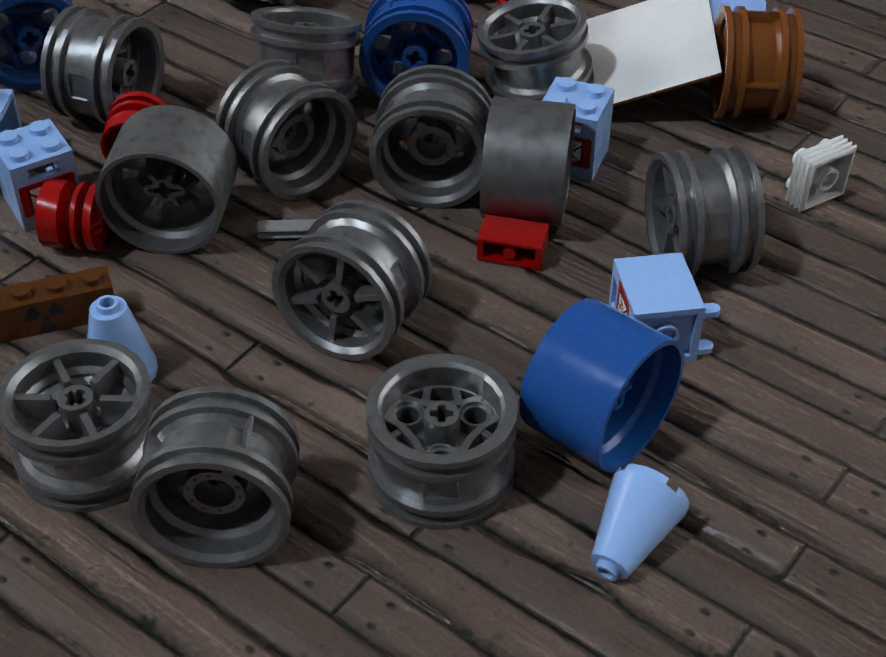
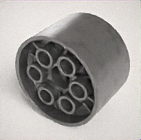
M501 96L493 97L487 120L481 166V218H485V214L562 227L571 173L576 104Z
M156 105L144 108L131 115L122 125L96 182L95 200L97 208L106 224L119 237L138 248L160 254H182L199 249L215 236L219 228L237 174L238 160L235 148L227 134L215 122L197 111L175 105ZM166 160L172 163H163L162 161Z

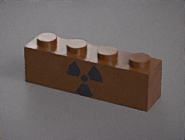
M108 267L88 268L78 272L53 275L44 279L19 282L14 285L0 287V343L88 325L91 304L104 295L114 296Z

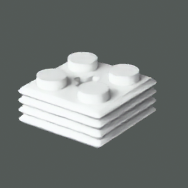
M844 135L832 139H823L819 144L807 149L801 148L793 155L792 163L794 165L791 176L786 182L787 193L785 202L789 201V205H794V209L798 208V212L844 194L857 150V145L852 146V141L848 142V138L843 139Z

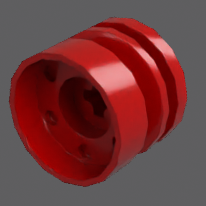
M129 91L119 95L111 103L100 142L102 155L106 160L122 125L131 115L147 107L167 104L156 95L144 91Z
M48 179L43 183L38 193L35 208V229L42 246L69 249L74 245L78 250L88 249L101 252L106 248L112 229L103 220L97 208L95 200L96 183L81 182L77 187L74 182L67 180Z

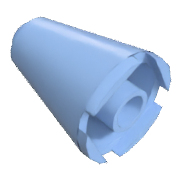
M104 295L95 300L89 308L87 338L111 341L123 345L136 353L146 365L150 382H152L156 377L158 369L157 358L126 301L121 297Z
M634 463L627 464L624 470H621V466L616 470L591 554V561L595 566L594 570L599 576L609 581L627 579L686 515L689 508V500L680 487L675 492L666 485L670 478L652 468Z

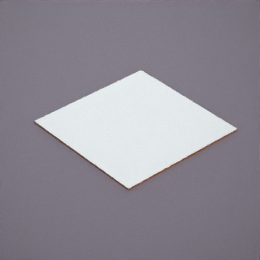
M647 0L587 19L589 38L584 48L588 50L592 57L594 83L615 89L613 106L723 75L709 0Z

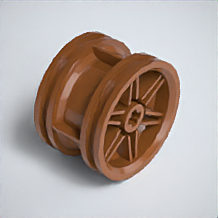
M721 6L716 17L714 30L723 75L709 78L710 108L713 118L721 119L724 113H726L727 118L736 119L739 113L763 114L766 120H775L778 116L782 121H789L797 107L803 77L805 36L801 11L799 8H789L785 11L783 7H774L772 11L746 10L745 6H736L732 12L730 6Z

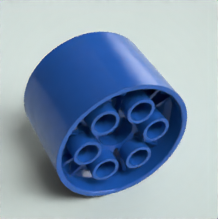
M596 298L583 299L568 308L555 321L532 356L521 386L519 397L520 416L526 425L605 472H615L620 466L621 469L624 468L640 454L665 419L682 378L684 368L683 347L677 340Z

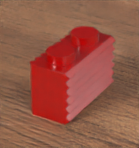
M485 214L477 236V260L479 262L482 260L485 262L490 261L492 264L496 262L498 265L503 263L505 266L509 264L511 267L515 265L517 268L522 266L524 269L528 267L530 270L535 268L539 271L548 247L550 224Z

